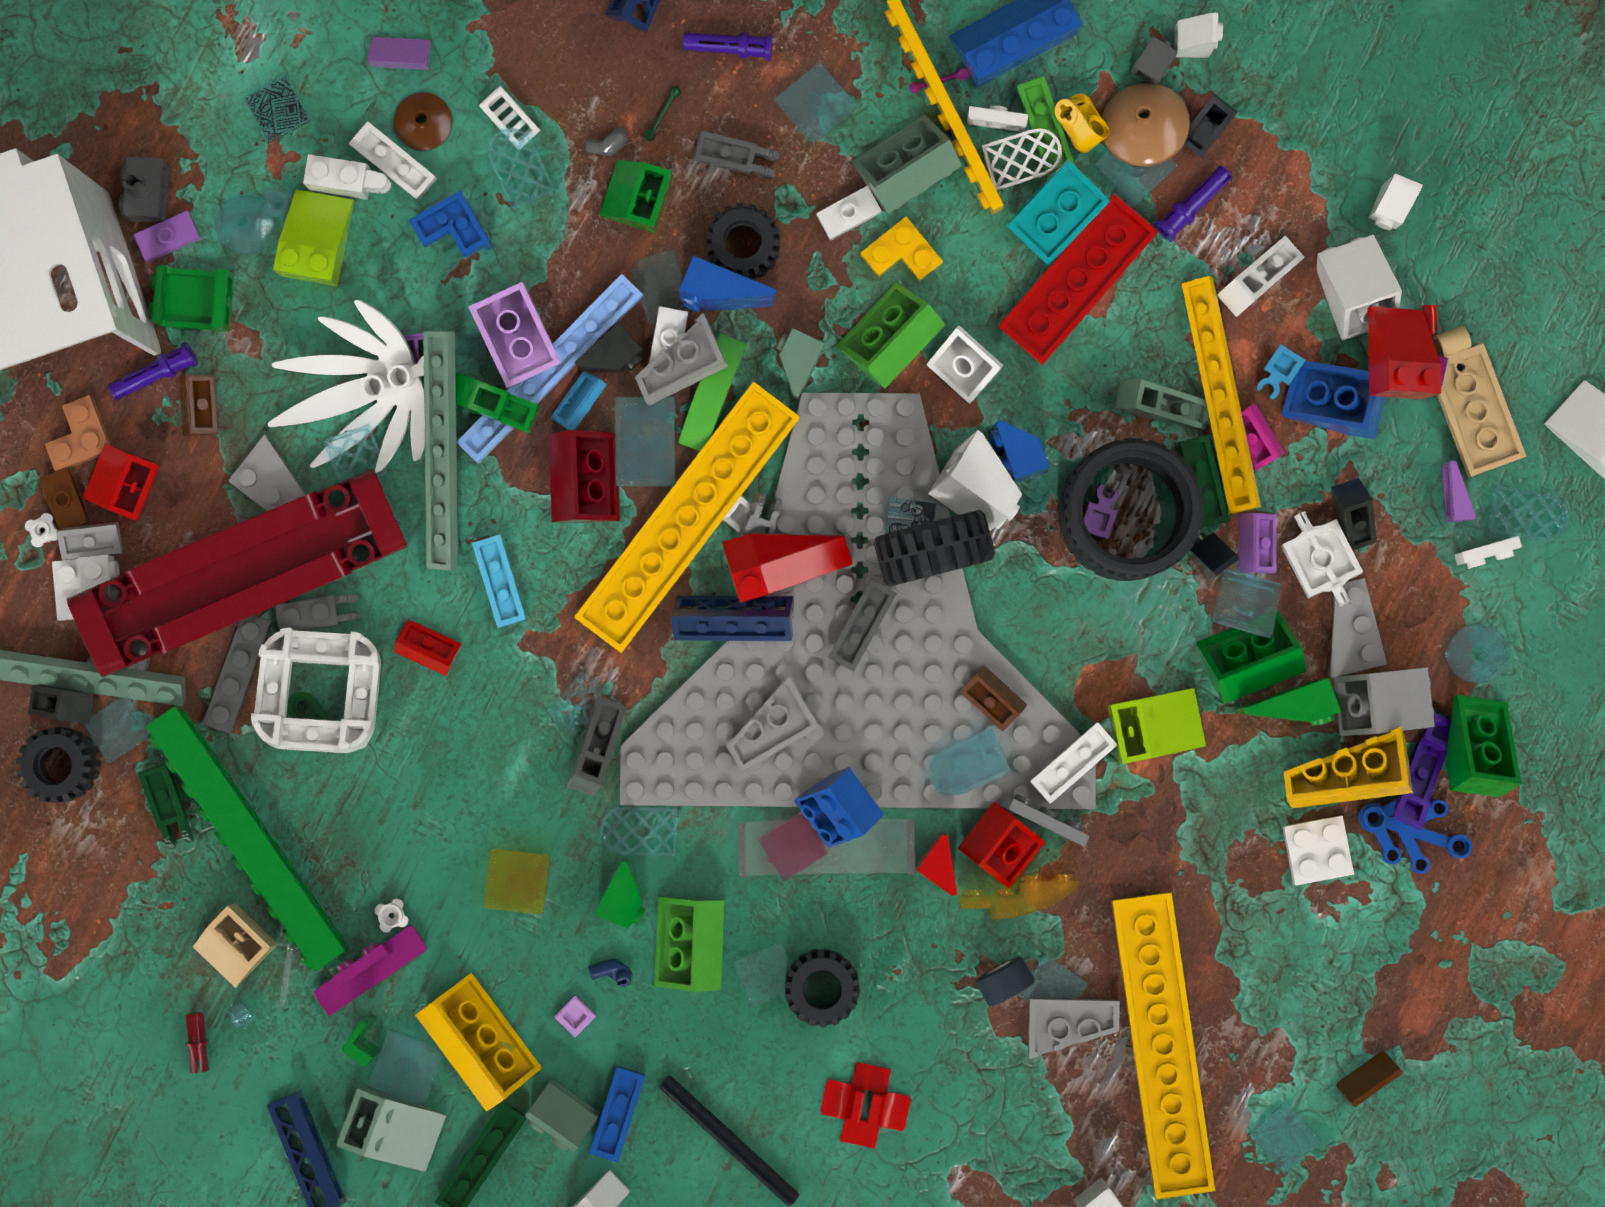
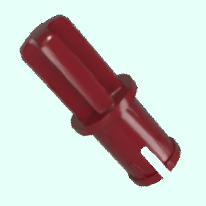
M202 1012L188 1013L185 1016L188 1040L185 1042V1046L188 1047L189 1070L190 1073H198L199 1060L201 1073L209 1071L207 1056L209 1039H206L204 1014Z

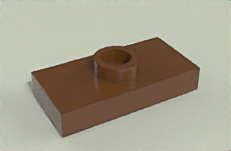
M65 467L39 478L58 529L78 527L90 523L70 468Z

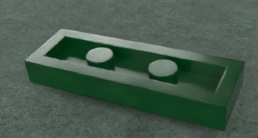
M1209 435L1180 441L1178 445L1181 456L1186 460L1184 463L1187 467L1191 466L1199 480L1197 482L1198 487L1202 489L1204 517L1201 528L1229 522Z

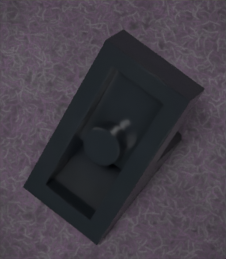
M1214 94L1191 123L1184 145L1202 158L1238 111Z

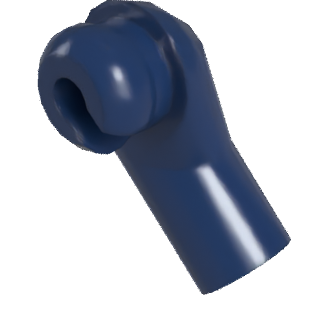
M609 959L588 966L592 980L609 976L620 987H626L632 981L633 974L630 968L617 959Z

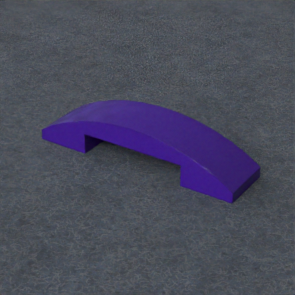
M1435 712V727L1423 729L1409 760L1413 793L1397 795L1392 818L1419 831L1424 825L1431 806L1429 800L1448 749L1451 720Z

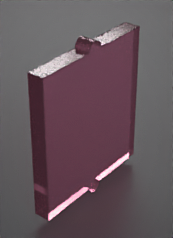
M802 813L797 814L758 839L769 856L768 862L774 864L783 881H786L828 854L817 836V831L812 828L808 819Z

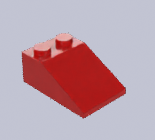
M1368 307L1369 396L1424 399L1441 394V363L1423 310Z

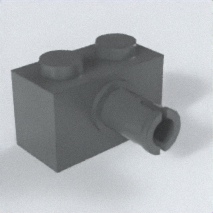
M126 157V165H123L121 169L124 194L120 195L119 209L122 215L129 221L157 223L165 221L169 164L163 159Z

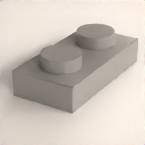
M118 522L62 528L56 531L62 560L117 554L123 551Z

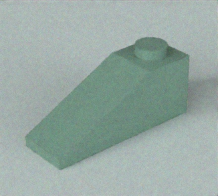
M1142 379L1120 380L1114 409L1145 418L1198 430H1206L1209 413L1205 399Z

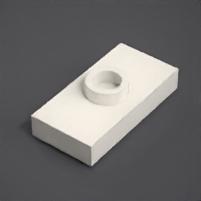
M970 106L967 115L968 125L1018 132L1025 131L1028 114L1008 112L1007 108L1003 106H990V109Z
M866 186L816 213V216L831 241L881 214L882 210L871 190Z
M658 307L649 363L660 353H665L677 341L676 338L683 331L685 332L687 311Z

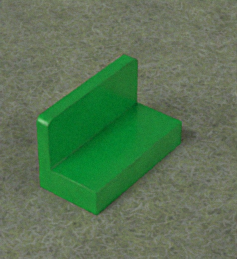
M370 1014L360 1022L341 1049V1051L363 1067H367L376 1060L382 1049L364 1037V1034L376 1019V1016Z

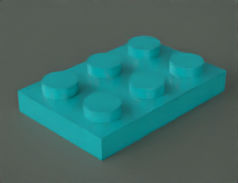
M1066 159L1005 225L1049 266L1110 200L1070 160Z

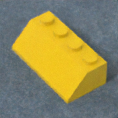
M472 972L415 1015L486 1112L507 1098L542 1069L541 1065Z

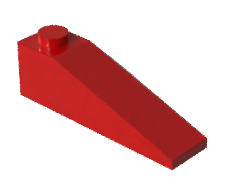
M748 533L722 541L740 603L853 564L844 535Z

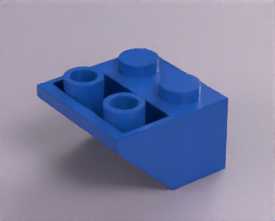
M1002 420L995 422L991 434H989V439L993 450H999L1002 458L1001 462L1015 483L1042 474L1049 468L1039 438Z
M850 767L830 774L794 800L800 808L802 815L809 820L817 831L819 838L826 843L828 848L864 836L884 815Z

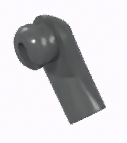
M615 127L603 140L587 138L585 152L604 156L615 155L627 142L626 130L622 127Z

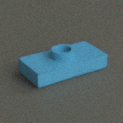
M584 370L555 410L551 419L567 430H575L607 384Z

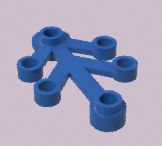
M1439 799L1432 800L1425 822L1435 817H1444L1448 813L1447 803ZM1396 800L1384 806L1378 803H1368L1358 813L1360 826L1365 831L1374 832L1383 850L1382 859L1388 864L1394 865L1399 863L1402 854L1397 847L1393 846L1386 829L1398 833L1411 859L1410 868L1418 874L1426 873L1430 868V862L1426 857H1423L1414 838L1446 848L1448 854L1454 858H1466L1472 851V842L1465 835L1455 834L1448 837L1424 828L1419 831L1389 817L1393 815ZM1436 803H1441L1443 806L1440 814L1434 812V805ZM1371 812L1377 814V821L1375 823L1368 821V815ZM1457 840L1462 844V848L1458 852L1453 849V843ZM1390 850L1396 852V858L1393 861L1387 858V853ZM1422 859L1425 863L1422 870H1417L1415 866L1416 861Z

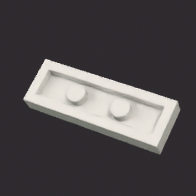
M368 121L349 143L352 148L417 201L422 198L437 180L432 173Z
M1096 722L1033 777L1030 783L1051 804L1114 749L1117 743Z

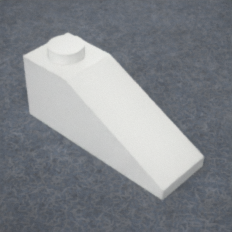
M1285 235L1229 283L1217 296L1237 317L1305 257Z

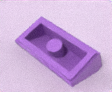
M372 37L368 63L371 67L429 70L431 40Z
M1246 513L1240 515L1239 571L1241 573H1276L1277 514Z

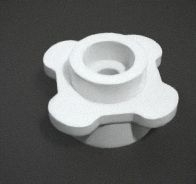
M44 513L41 515V518L28 520L25 524V529L30 532L32 537L31 543L35 547H42L44 543L58 539L57 527L53 522L51 514ZM43 527L45 529L44 533L40 532V528Z
M394 899L392 903L386 905L378 904L376 906L375 914L378 915L380 929L383 932H390L394 927H405L408 924L409 919L404 915L402 909L404 903L402 900ZM393 913L394 918H390L389 914Z

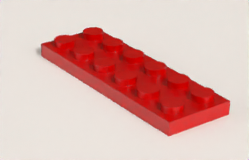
M1115 194L1109 198L1110 202L1068 245L998 326L999 330L1041 366H1043L1158 233L1153 226Z

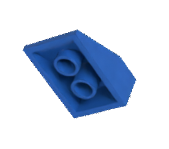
M693 256L680 287V301L684 302V307L695 312H699L700 309L720 311L772 307L777 290Z
M1305 361L1289 385L1282 416L1346 435L1375 440L1386 397L1369 396V371Z

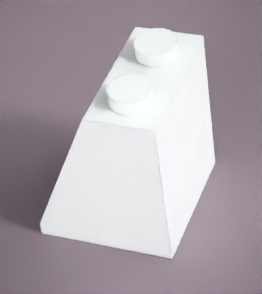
M1374 235L1365 238L1359 237L1350 243L1338 247H1329L1318 253L1316 270L1342 341L1368 333V307L1400 308L1402 290Z
M979 430L955 448L928 493L958 515L981 510L986 515L990 531L993 528L999 529L1006 519L1009 521L1013 519L1020 508L1017 503L1022 496L1012 477L983 433Z

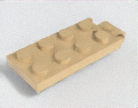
M1464 326L1435 335L1434 345L1439 356L1448 358L1441 394H1438L1437 397L1468 478L1527 457L1484 343L1479 342L1471 347L1470 335ZM1457 364L1462 366V371L1457 370Z

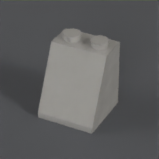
M1428 667L1334 677L1335 696L1341 712L1338 713L1340 736L1387 733L1399 727L1403 731L1435 727Z

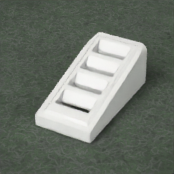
M501 86L495 89L478 105L518 150L540 131ZM502 97L505 102L492 112L489 108ZM511 106L513 111L500 121L497 117ZM519 115L521 120L508 130L506 125ZM527 124L530 128L516 139L514 134Z

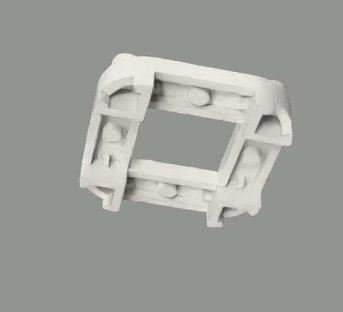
M282 628L280 632L272 635L264 645H261L258 654L261 658L254 713H251V720L257 734L264 742L278 749L350 753L367 746L375 728L381 673L380 655L370 640L357 632L341 634L294 631L292 628ZM292 662L349 666L344 719H341V721L286 718Z

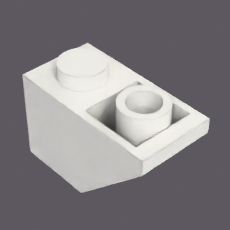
M1208 13L1178 20L1174 27V50L1178 52L1176 57L1209 58L1214 48L1217 49L1218 41H1222L1223 23L1218 22V13Z

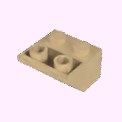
M234 903L228 905L209 924L193 948L237 988L278 944Z

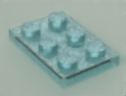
M615 397L616 487H673L675 485V397H666L650 406L645 402L644 397Z

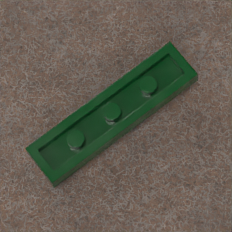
M503 1100L435 1200V1203L441 1207H468L527 1119L525 1114Z

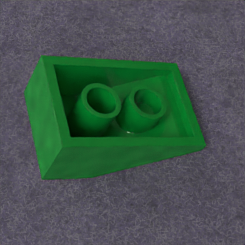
M1318 678L1234 708V711L1238 715L1311 722V725H1322L1335 720L1333 715L1341 712L1329 678Z
M1456 695L1454 697L1446 757L1450 791L1502 797L1522 784L1507 702L1464 695Z

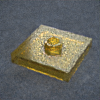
M491 848L483 908L543 915L551 855Z

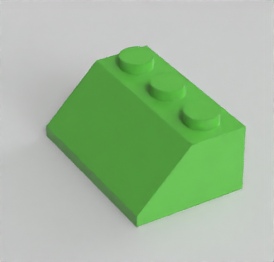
M896 282L836 346L869 378L885 389L945 326V323L929 303Z
M658 897L654 986L690 992L721 990L724 900Z

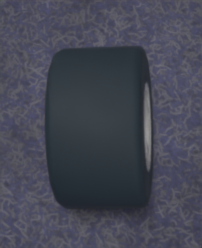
M1021 956L998 965L976 979V984L990 1007L1016 996L1035 983V979Z

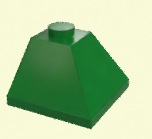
M626 857L622 860L594 915L627 929H629L632 923L638 925L646 910L641 907L644 898L631 859Z

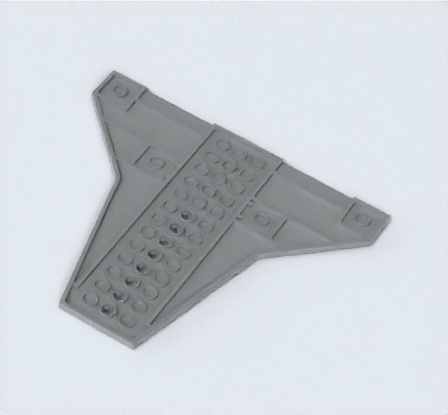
M802 393L796 413L800 416V419L792 429L775 494L776 498L781 499L782 507L776 520L777 526L774 534L844 535L853 564L764 595L794 596V608L791 616L792 641H727L621 745L620 805L798 807L794 801L798 796L830 774L850 767L878 807L989 808L993 802L1000 805L1004 795L1014 799L1017 793L1033 801L1030 807L1034 809H1041V806L1047 809H1096V764L1051 804L1030 783L1033 777L1075 742L1081 734L978 631L963 568L890 587L883 581L874 546L875 538L887 534L889 530L886 529H889L892 523H901L909 527L913 523V521L888 519V515L914 518L911 509L908 512H903L901 508L889 507V503L904 504L906 502L908 504L909 500L913 501L911 503L912 506H921L915 504V501L936 503L934 521L950 517L948 507L928 494L940 474L920 394ZM858 415H863L864 420H869V425L864 426L863 431H858L857 426L852 425V420H857ZM859 444H862L864 449L869 450V455H864L862 461L857 460V455H852V450L857 449ZM857 474H863V477L869 480V484L864 485L863 490H857V485L851 482L852 479L857 478ZM857 503H863V507L869 510V513L864 514L861 520L857 519L856 514L851 513V509L856 508ZM922 510V519L929 520ZM898 526V531L901 530L900 528L906 529L908 526ZM858 532L863 533V537L868 538V543L863 544V549H857V545L851 543V538L856 537ZM857 562H862L863 567H868V573H863L860 579L857 578L856 573H851V567H856ZM873 579L897 594L853 672L831 660L828 656L856 607V603L851 602V597L856 596L857 591H862L863 594L869 581ZM746 607L745 610H750L754 607ZM774 607L772 610H785V607ZM983 665L1027 704L1023 712L1004 731L998 728L959 692ZM790 676L819 728L741 772L726 746L787 677Z

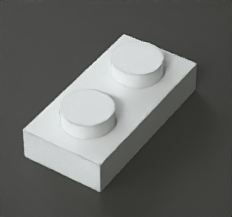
M1519 536L1460 552L1454 554L1457 566L1467 563L1468 569L1486 564L1484 558L1495 555L1496 560L1514 556L1513 550L1521 548L1522 545Z

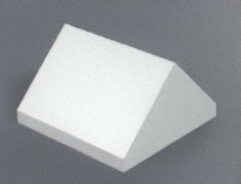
M960 326L953 331L926 364L969 404L1003 367V364Z

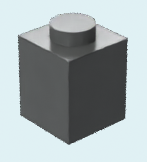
M1153 36L1130 73L1145 83L1157 85L1178 52L1174 50V46L1166 39L1159 38L1158 40Z

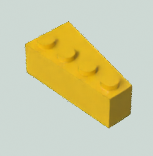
M1402 728L1393 729L1390 733L1367 739L1364 743L1354 747L1341 749L1328 757L1318 758L1284 771L1287 802L1292 808L1413 793L1406 739Z

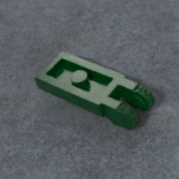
M163 763L138 772L157 829L160 828L167 848L169 850L176 848V839L169 826L176 822L186 843L194 841L193 832L187 821L188 816L172 772L166 764Z

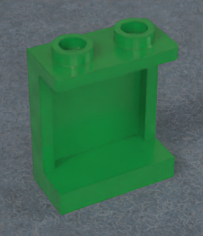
M157 265V270L153 272L151 278V286L155 293L154 301H151L149 304V318L152 319L153 324L162 328L230 332L234 274L228 269L216 268V271L168 268L164 265Z

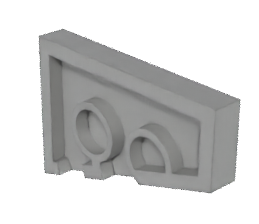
M704 313L696 319L697 323L686 333L683 331L676 338L677 341L665 353H660L635 376L644 400L649 406L728 367Z
M265 434L228 480L266 511L306 495Z
M1365 578L1347 582L1343 585L1351 602L1339 607L1333 594L1332 636L1329 648L1330 666L1327 677L1329 679L1387 664Z
M790 676L787 677L726 746L741 772L819 728Z
M1029 998L1028 1059L1038 1057L1047 1052L1064 1049L1079 1042H1086L1118 1032L1120 1001L1113 999Z

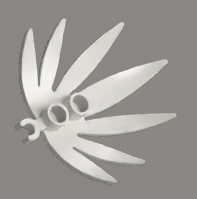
M355 300L354 303L364 319L383 341L368 331L339 319L321 316L318 317V320L352 344L379 357L378 360L351 355H314L272 363L274 368L312 374L351 375L367 373V376L364 378L352 380L322 391L296 404L268 422L269 427L318 421L347 413L377 400L375 405L353 420L324 448L310 464L311 468L318 467L336 458L360 442L381 423L394 405L397 406V409L384 437L375 472L382 471L396 453L407 430L410 415L413 461L421 458L425 448L424 383L421 379V376H424V356L416 364L412 351L398 328L373 306L362 300Z

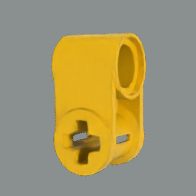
M1078 93L1072 96L1071 99L1065 98L1056 104L1055 116L1070 137L1073 146L1079 152H1089L1109 136L1107 123L1101 118L1091 99L1086 94Z

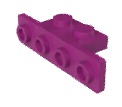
M411 925L381 945H378L375 941L361 951L363 957L356 962H353L350 958L336 968L339 973L314 990L313 994L326 1014L330 1016L421 955L428 948L414 926Z

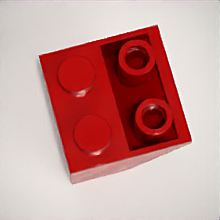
M105 443L83 498L107 510L138 521L142 517L162 465Z

